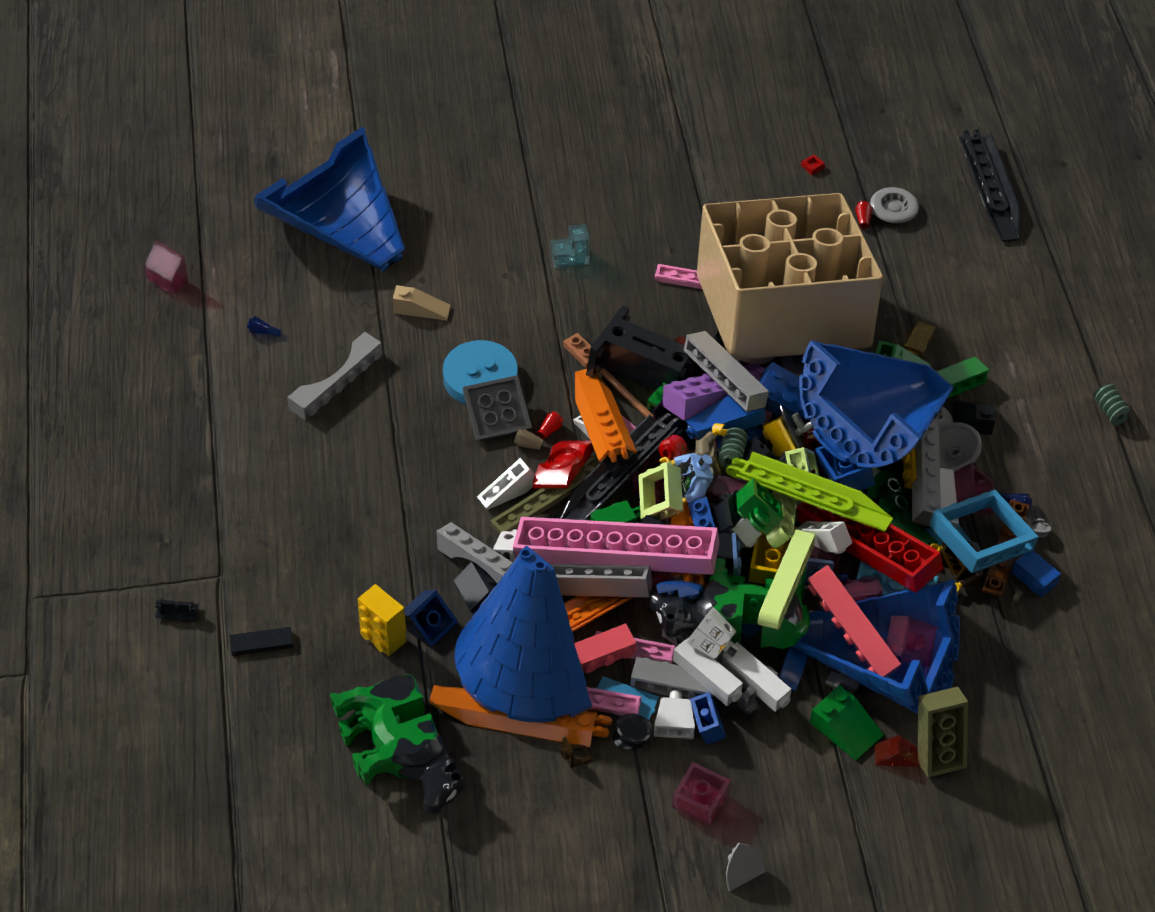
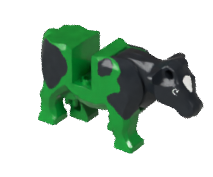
M717 558L714 575L706 574L710 576L709 584L691 603L679 596H667L664 593L654 592L651 595L649 605L650 609L656 614L659 626L663 628L665 635L670 637L676 636V644L682 643L685 632H694L713 607L736 630L730 641L734 644L737 642L740 644L742 623L758 625L761 607L774 579L766 578L765 587L744 584V576L727 575L726 560ZM807 567L804 569L780 628L777 630L762 626L761 648L772 646L785 649L794 646L800 640V637L804 636L808 631L810 615L807 605L811 593L807 588L809 584L805 582Z
M404 674L390 677L373 686L366 688L356 687L353 690L340 694L330 693L331 704L338 719L342 718L349 711L355 710L348 719L338 721L345 746L351 745L354 738L362 731L368 729L372 732V741L376 748L352 754L353 765L359 779H363L365 786L371 783L375 775L385 772L403 779L421 780L425 794L423 808L425 813L432 817L437 816L445 805L453 802L457 794L464 790V775L460 770L456 769L453 758L449 759L431 714L425 715L423 696L412 675Z

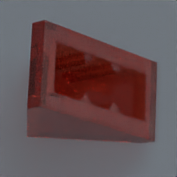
M900 735L874 746L875 765L918 766L917 746Z

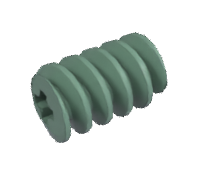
M1109 384L1098 388L1093 393V397L1100 408L1103 409L1111 424L1114 426L1120 425L1127 420L1130 408L1126 406V402L1119 395V391L1115 389V385Z
M730 428L727 430L726 435L723 436L718 462L724 469L729 465L731 466L734 458L743 459L748 435L743 429Z

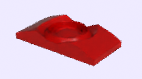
M561 441L553 445L547 461L538 465L532 483L533 488H568L594 451L591 441Z

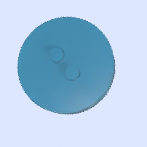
M485 340L470 341L457 346L447 355L443 364V382L447 392L452 398L465 405L463 387L518 375L517 362L513 354L504 346Z

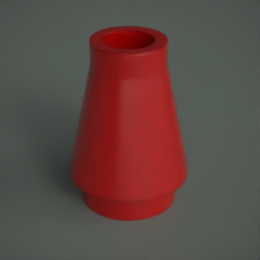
M866 201L859 202L855 208L859 227L863 229L870 226L869 223L873 210L871 204Z
M554 411L551 414H547L537 434L546 440L548 436L562 427L563 418Z

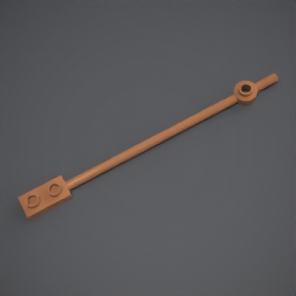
M576 333L564 340L563 346L587 368L591 345ZM601 369L599 373L645 418L649 414L653 417V414L607 369ZM688 449V450H687V453H690V454L695 453V450L690 451V450Z

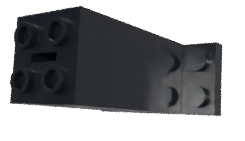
M624 305L590 347L586 371L587 376L593 378L597 372L605 368L654 390H657L660 386L662 387L663 382L671 384L673 381H680L695 363L684 351L685 345L629 322V308Z

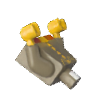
M715 423L712 427V432H708L703 438L696 441L695 453L700 456L706 454L712 458L713 462L710 465L713 480L711 484L720 483L730 477L726 469L721 467L718 462L719 447L716 442L717 435H726L727 429H722L725 424Z

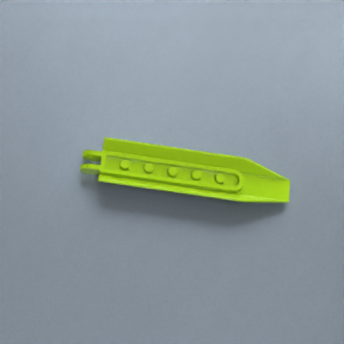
M752 452L748 461L734 458L731 466L729 465L726 468L727 474L733 478H740L748 482L754 478L767 489L883 532L887 530L893 520L889 514L859 490Z

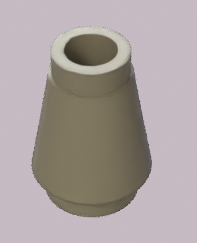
M518 429L514 443L518 444V447L540 450L543 439H540L526 429Z

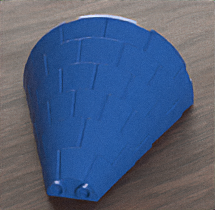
M363 127L336 143L328 161L291 185L287 186L286 180L282 178L255 196L254 204L259 211L317 237V239L333 245L339 250L358 257L382 272L387 270L393 261L397 263L403 258L402 253L405 247Z
M811 340L806 348L802 360L805 363L803 374L799 376L802 409L805 418L810 419L815 429L812 431L815 437L827 451L838 459L866 468L894 463L910 453L922 439V436L954 388L929 365L872 352L867 353L833 344L828 345Z
M528 546L520 550L519 555L513 561L510 568L504 573L501 580L492 589L480 608L461 631L455 647V668L461 677V684L467 693L486 709L492 712L498 710L506 713L509 719L518 721L552 722L556 721V718L567 714L570 717L576 716L591 708L592 703L573 641L574 636L555 569Z
M955 579L933 585L927 584L917 593L907 589L881 597L875 596L856 601V604L901 663V667L886 678L868 670L869 665L866 661L861 662L855 652L858 650L853 644L850 646L844 639L843 635L845 633L841 627L837 629L831 621L833 616L829 611L825 612L823 609L809 612L810 625L808 631L791 647L811 658L817 659L852 680L860 682L897 704L903 705L918 715V696L952 688L955 676L952 673L953 662L958 660L960 640V616L955 615V603L958 602Z

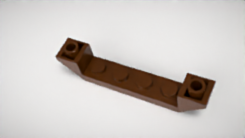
M1010 499L1009 505L1025 521L1029 505ZM1004 522L997 545L1017 538ZM1013 558L989 567L982 592L1002 597Z

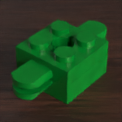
M754 478L736 493L738 514L743 519L747 518L757 531H762L767 535L783 520L782 503Z
M627 500L595 510L591 513L590 521L641 523L643 520L641 519L640 506L632 509Z

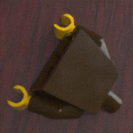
M967 541L976 552L981 551L977 543ZM944 542L940 546L936 543L930 545L937 551L942 552L955 581H959V583H955L957 594H959V589L962 587L965 589L984 574L983 571L985 569L971 573Z

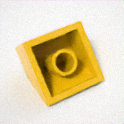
M782 415L763 426V434L767 440L770 439L773 445L772 451L776 457L779 456L780 458L784 451L798 449Z

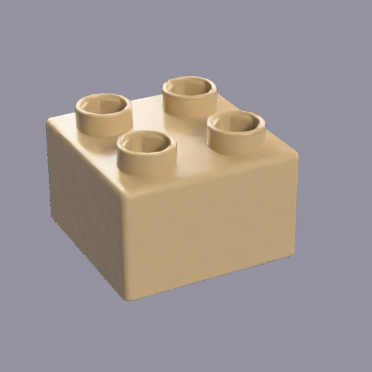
M832 193L711 203L703 206L697 277L726 351L734 359L760 365L770 362L775 357L803 355L811 340L855 350L867 349L872 346L883 275L843 194Z

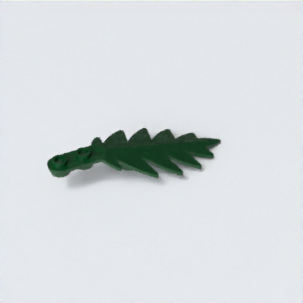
M872 467L875 485L866 489V496L871 500L879 497L877 505L887 514L891 513L893 518L892 525L904 530V532L927 545L937 544L938 541L921 529L931 527L912 522V499L903 496L912 495V489L904 487V484L894 479V474L881 470L878 467Z

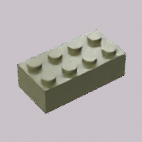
M959 687L918 696V763L926 776L932 777L967 768L968 700Z

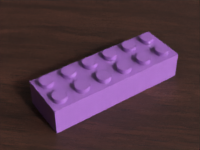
M749 363L743 366L758 381L765 370L759 364ZM703 374L700 377H690L684 381H673L671 384L664 385L663 407L681 419L688 420L729 394L708 374Z

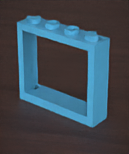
M996 490L984 492L979 496L935 510L929 524L971 573L1033 551L1039 537ZM990 507L1017 538L976 552L949 521Z

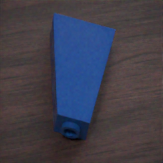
M728 395L686 420L688 428L686 432L691 439L697 441L708 432H712V427L715 423L725 424L722 429L740 428L744 430L766 422L765 408L746 412Z

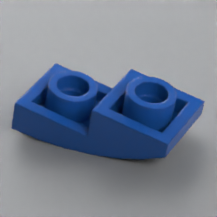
M666 580L656 585L658 593L665 592V595H670L678 590L679 597L686 596V599L698 597V594L703 590L702 585L684 580Z
M788 647L778 678L788 685L791 691L795 692L808 656Z

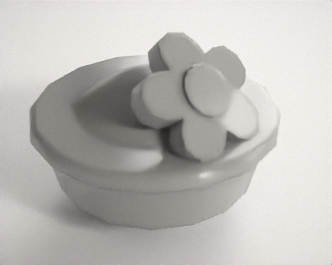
M1042 518L1033 519L1032 522L1027 524L1039 537H1046L1052 530L1051 526L1044 523L1045 519Z

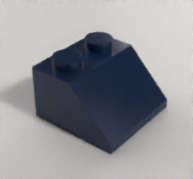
M424 590L404 609L406 630L428 647H432L458 622L437 590Z

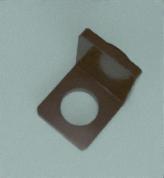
M562 738L561 756L564 760H567L570 768L592 760V756L586 746L577 744L571 747L567 738ZM582 750L585 756L582 759L574 758V751Z

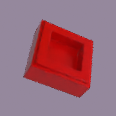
M813 154L801 161V166L811 175H814L825 168V163Z

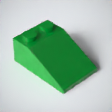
M841 685L812 709L810 723L855 761L859 760L884 737L883 732L858 700Z

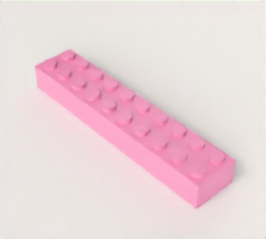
M521 517L513 544V551L516 559L520 550L528 546L549 564L650 566L651 571L714 575L720 542L718 529L713 527Z

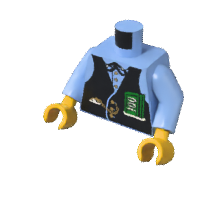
M692 453L674 457V460H669L666 457L659 460L661 463L669 462L681 468L683 509L685 503L701 499L705 496L706 490L713 480L710 469L713 461L709 455L700 456Z

